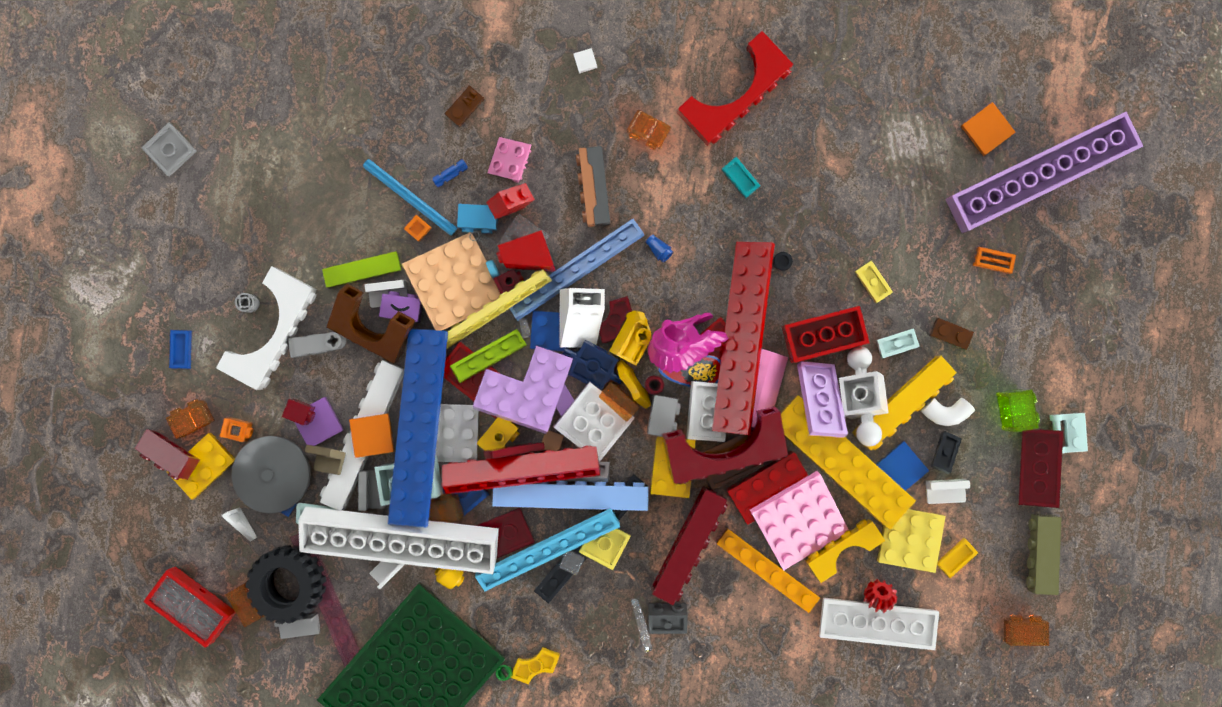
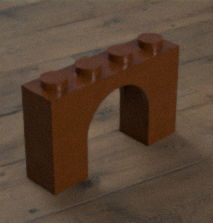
M346 284L337 294L326 328L394 364L404 351L408 341V334L413 328L415 320L398 311L390 319L385 333H375L368 330L362 324L358 314L364 292Z

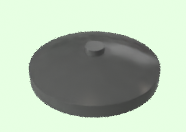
M265 436L249 442L237 454L232 467V483L236 494L248 507L262 513H278L293 507L305 495L311 478L310 464L304 451L293 441L281 436Z

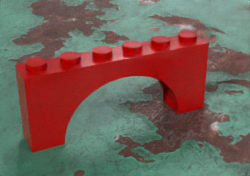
M763 31L753 38L746 47L753 60L754 78L752 85L742 97L726 105L711 106L703 104L691 96L677 109V114L707 146L711 143L713 145L722 138L720 135L725 130L727 132L736 125L734 122L739 117L741 119L750 112L748 109L753 104L755 106L764 99L763 94L767 91L771 93L778 86L777 81L781 78L785 80L792 73L790 69L793 63Z

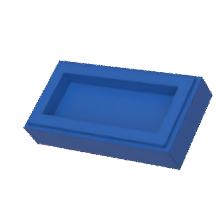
M170 330L169 368L191 369L192 331Z

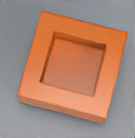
M415 215L404 230L420 242L432 227L418 215Z

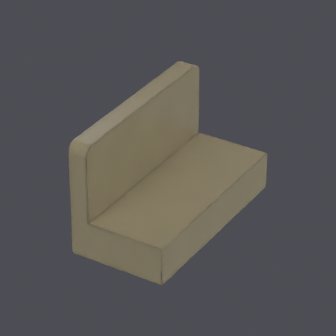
M306 445V453L317 455L313 470L335 475L341 474L346 452Z

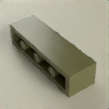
M1031 514V519H1029L1028 526L1031 531L1030 538L1028 539V548L1030 550V557L1027 559L1029 577L1026 579L1028 591L1034 594L1059 595L1062 517Z

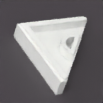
M240 507L222 515L227 522L250 542L257 538Z

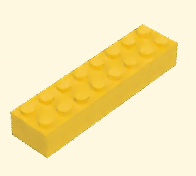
M799 395L795 396L783 409L781 418L785 438L885 528L890 530L916 502L911 495L846 437L809 435L804 402Z

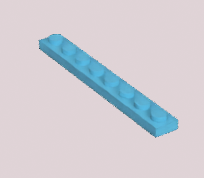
M607 509L497 562L493 574L477 572L475 578L483 590L487 591L619 528L620 522L612 509Z

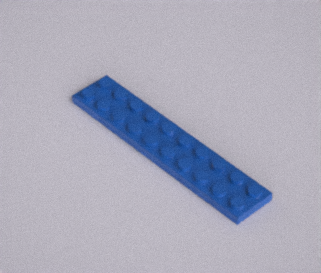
M411 329L408 334L388 524L428 527L448 339L447 331Z

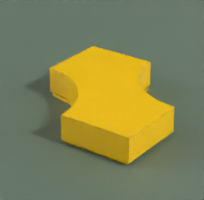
M623 360L616 363L619 377L630 390L634 401L645 409L650 407L651 402L648 392L638 381L633 368Z
M542 647L541 651L530 659L518 658L511 678L529 684L531 679L537 674L553 673L560 654Z

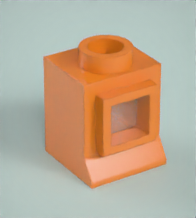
M232 417L224 418L220 437L247 442L253 435V423Z

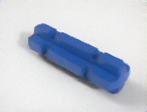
M461 159L456 162L457 165L454 166L453 164L442 171L440 176L438 174L433 177L434 184L440 187L444 185L445 181L448 182L458 176L460 171L464 172L467 170L468 166L465 161Z

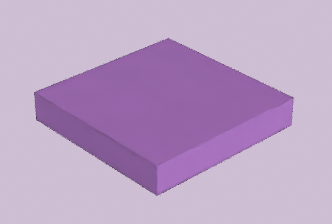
M326 397L310 404L315 407L314 412L316 413L311 423L304 426L295 423L306 444L316 446L344 430Z

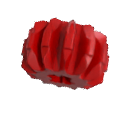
M878 579L874 582L870 581L864 590V602L869 603L868 608H875V612L879 610L883 613L887 610L891 611L897 602V590L892 589V584L887 585L885 580L882 583Z

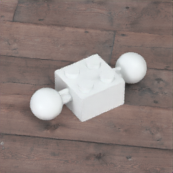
M857 346L852 348L847 355V362L855 370L856 375L839 378L842 406L845 417L849 419L861 418L862 424L856 432L858 441L865 446H874L880 442L882 430L873 421V416L889 413L884 375L877 371L867 373V368L872 362V355L867 348Z

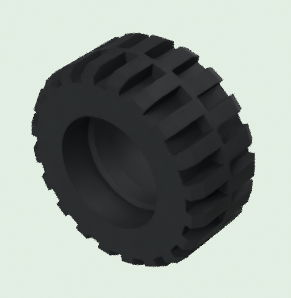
M291 545L275 548L260 556L252 564V569L247 574V577L250 579L246 581V588H249L246 594L247 598L252 600V603H250L252 608L256 607L259 616H266V620L269 622L276 620L277 624L293 623L312 612L322 601V594L326 590V586H323V583L326 582V576L322 575V571H324L323 566H319L317 563L319 559L316 556L311 557V553L299 552V546L292 547ZM277 568H285L296 576L300 588L296 600L285 599L276 591L273 579Z

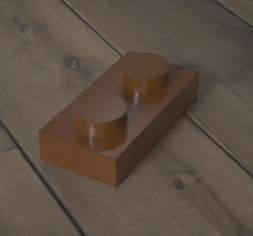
M936 318L929 336L967 350L974 332Z

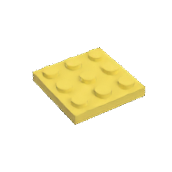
M909 509L890 530L883 526L882 536L885 542L880 544L877 562L936 573L946 516Z

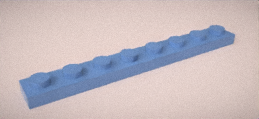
M631 219L549 275L552 279L551 282L509 308L512 314L519 321L559 294L560 289H566L645 236L635 220Z

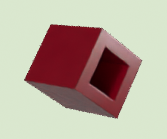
M294 398L288 399L282 417L303 426L308 425L315 417V407Z

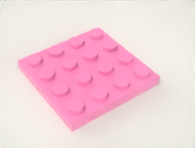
M818 471L750 509L783 570L806 558L816 550H820L830 541L839 539L841 535L849 530Z

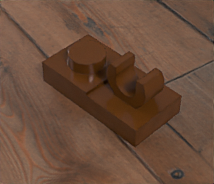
M469 85L445 112V115L458 127H461L483 102L484 97Z

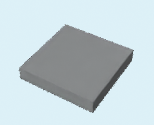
M170 122L141 147L169 177L197 152Z

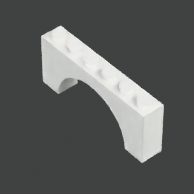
M272 266L262 283L273 292L279 306V321L274 335L265 346L250 354L240 355L232 351H225L216 367L218 370L255 390H263V388L269 385L271 380L269 377L272 371H276L280 364L278 360L289 348L288 339L296 335L298 331L297 325L306 317V309L309 304L314 302L316 298L315 292L317 291V289Z

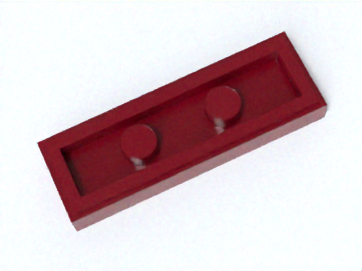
M534 442L484 450V457L499 458L541 451L545 449L544 442Z

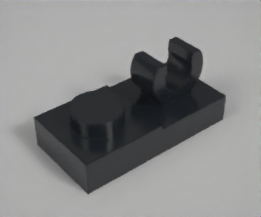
M946 431L941 432L931 467L950 474L962 438Z

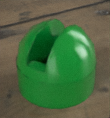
M500 665L496 670V677L501 681H507L512 676V670L507 665ZM503 668L508 673V676L502 671Z

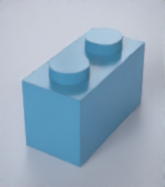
M458 204L457 227L462 229V232L472 233L474 230H481L482 234H492L493 231L498 230V218H494L488 205Z

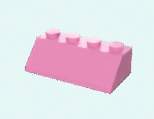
M761 349L752 427H755L756 411L775 406L788 360L786 356Z

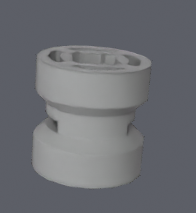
M241 293L235 299V306L241 312L253 313L258 310L260 301L254 294Z

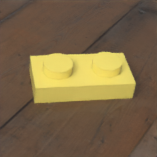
M869 261L855 271V274L875 303L893 293L872 261Z

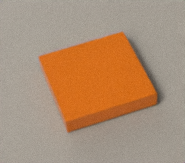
M993 102L961 125V128L983 156L1016 133Z
M389 413L349 419L355 458L395 452Z

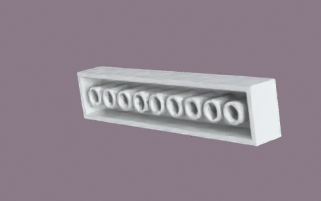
M305 507L299 518V552L487 574L494 573L497 561L498 528L429 521L428 527L388 524L389 516L315 507Z

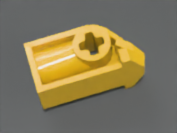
M634 310L625 316L627 319L609 352L637 366L651 340V330L645 314Z

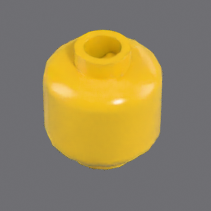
M436 568L434 573L436 581L448 589H453L455 586L459 587L464 580V576H462L463 571Z

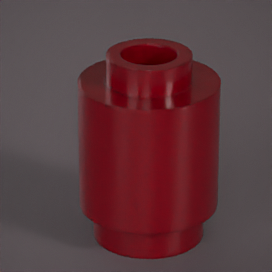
M649 376L644 383L645 390L652 395H657L663 391L664 381L659 376ZM652 381L658 384L655 389L650 387Z

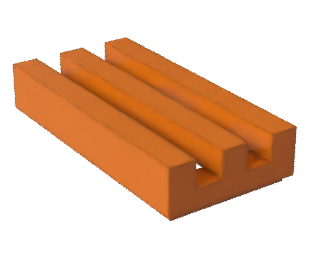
M977 247L973 266L1008 274L1013 273L1016 259L1015 254ZM983 252L987 254L1010 258V262L982 256L981 254ZM980 260L1009 266V269L981 263Z

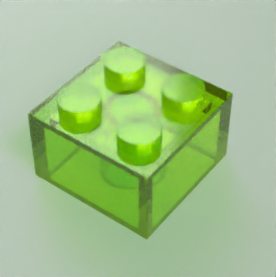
M1032 389L996 392L1002 430L1019 432L1039 428L1040 417L1035 408L1037 399Z

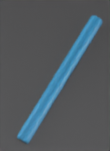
M370 159L365 161L363 168L449 235L452 236L456 232V226Z

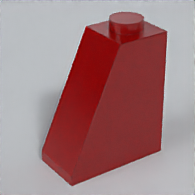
M542 230L497 245L499 252L496 253L500 264L504 263L506 268L544 270L547 272L556 271Z

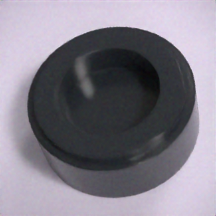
M779 252L773 258V266L779 271H786L792 266L793 259L787 252Z

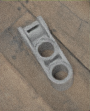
M336 332L289 338L290 357L296 358L340 350L345 347L346 338ZM338 338V342L333 344L332 340Z

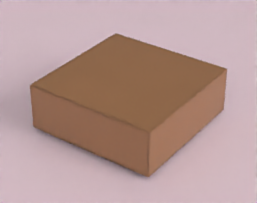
M548 430L547 434L544 433L542 442H544L545 450L560 451L564 435Z

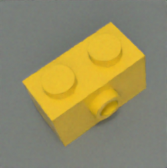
M498 417L476 444L483 450L506 447L505 445L509 440L513 442L518 437L520 427L513 422Z

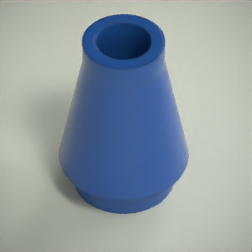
M654 234L645 242L656 259L662 263L667 261L673 254L672 247L658 239Z

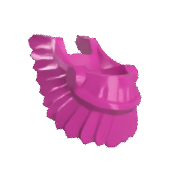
M710 312L681 321L673 322L667 319L662 323V327L652 335V340L648 344L649 359L661 371L667 370L669 373L673 371L678 373L680 370H687L688 366H693L695 362L701 361L703 357H707L709 352H714V348L721 346V342L727 341L728 337L725 332L707 330L702 335L698 334L695 327L713 318Z

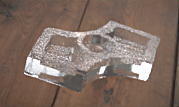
M632 599V607L645 652L652 651L653 648L639 599Z

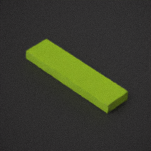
M397 251L322 269L326 288L402 270Z
M518 329L452 364L450 368L459 383H462L523 349L527 344Z

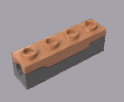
M602 146L579 148V154H576L577 166H581L578 180L579 185L583 184L584 191L580 192L581 204L585 203L586 211H582L583 223L587 222L588 227L610 225Z

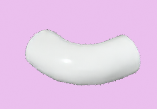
M932 398L920 410L928 419L944 426L957 425L975 411L973 406L963 398H960L950 407L942 406L935 398Z

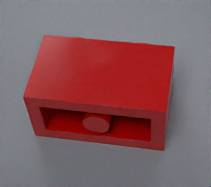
M524 183L498 192L486 203L494 218L497 219L524 209L535 199L527 184Z

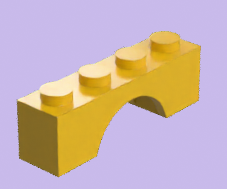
M863 519L856 524L854 529L851 531L847 530L836 541H830L819 552L816 550L807 556L808 559L805 562L817 580L822 583L837 573L836 561L844 549L851 546H860L871 551L885 542V539L873 521Z

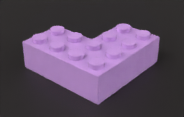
M536 346L524 382L486 369L473 404V409L547 434L573 358Z

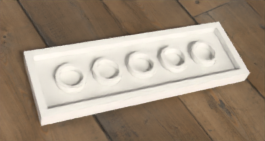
M823 598L819 637L935 650L939 611L894 605L891 611L887 610L883 613L881 610L875 612L873 607L868 608L869 603Z

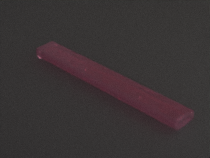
M298 533L290 537L293 546H299ZM311 553V557L316 556L319 559L317 563L319 566H323L324 571H322V575L326 576V582L323 583V586H326V590L322 594L323 599L318 605L342 662L346 667L360 649L320 554Z

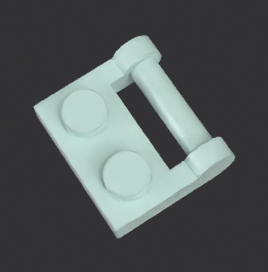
M1085 413L1050 415L1053 430L1061 431L1060 421L1063 420L1065 446H1063L1062 453L1088 451Z

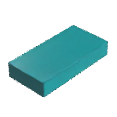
M737 157L721 169L745 199L761 186Z

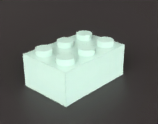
M435 456L431 498L443 495L437 456ZM394 463L374 467L381 506L390 505Z

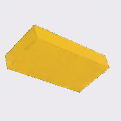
M963 538L938 560L937 566L948 578H952L978 552Z

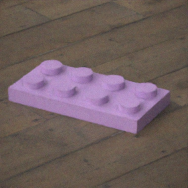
M800 361L797 367L809 435L844 438L848 435L835 364Z

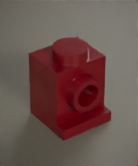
M511 269L493 278L500 294L511 291L515 288L516 284L525 281L520 271L516 272L515 269ZM507 278H512L513 283L508 285L506 283Z

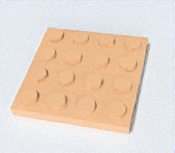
M467 233L402 263V267L434 330L444 331L466 320L470 314L479 312L485 304L494 302L501 295L487 268V261L477 242L472 241L475 238L471 233Z

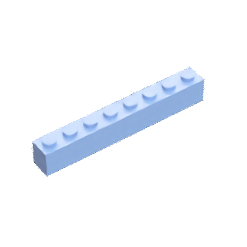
M556 481V484L542 482L493 488V506L602 510L611 508L612 510L648 511L649 487H646L645 483L633 482V486H625V482H614V486H608L606 482H594V485H587V481H575V485L568 484V481Z

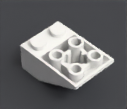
M560 289V347H582L585 340L595 345L597 344L605 309V289Z

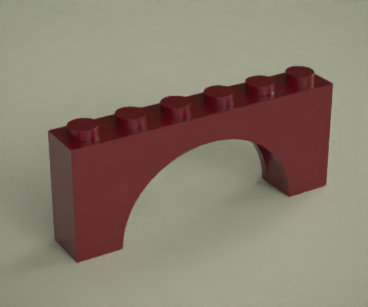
M775 406L756 411L757 419L751 436L739 447L720 454H709L694 449L687 443L681 429L663 433L662 438L673 483L685 484L689 480H701L713 474L722 475L729 470H742L745 466H757L765 461H778L782 457L788 456L781 412Z

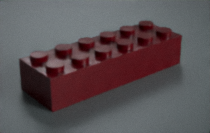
M705 486L702 487L651 586L652 595L671 605H674L675 601L679 602L683 595L682 588L684 584H688L692 577L691 570L693 566L697 567L701 560L699 555L702 549L705 550L710 542L708 537L711 531L715 532L718 527V517L720 514L723 515L728 507V504H726L727 499L723 495Z

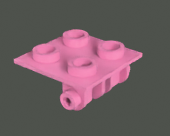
M499 137L487 173L512 179V181L519 183L522 180L523 169H526L525 164L528 163L526 160L529 153H531V144Z

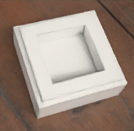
M592 48L574 53L579 73L597 68Z

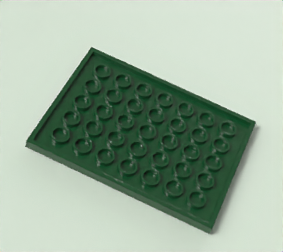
M419 582L321 694L317 701L324 707H464L504 662L506 657Z

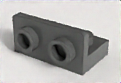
M657 602L648 604L649 634H687L688 614L686 603L676 602L674 605H671L669 603Z

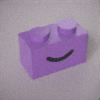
M394 291L382 294L379 317L391 319L400 311L413 318L415 322L420 323L422 304L417 295L407 294V297L399 296V292Z

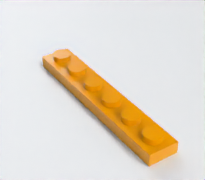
M727 528L716 542L718 546L806 612L810 613L819 601L820 597L730 529Z

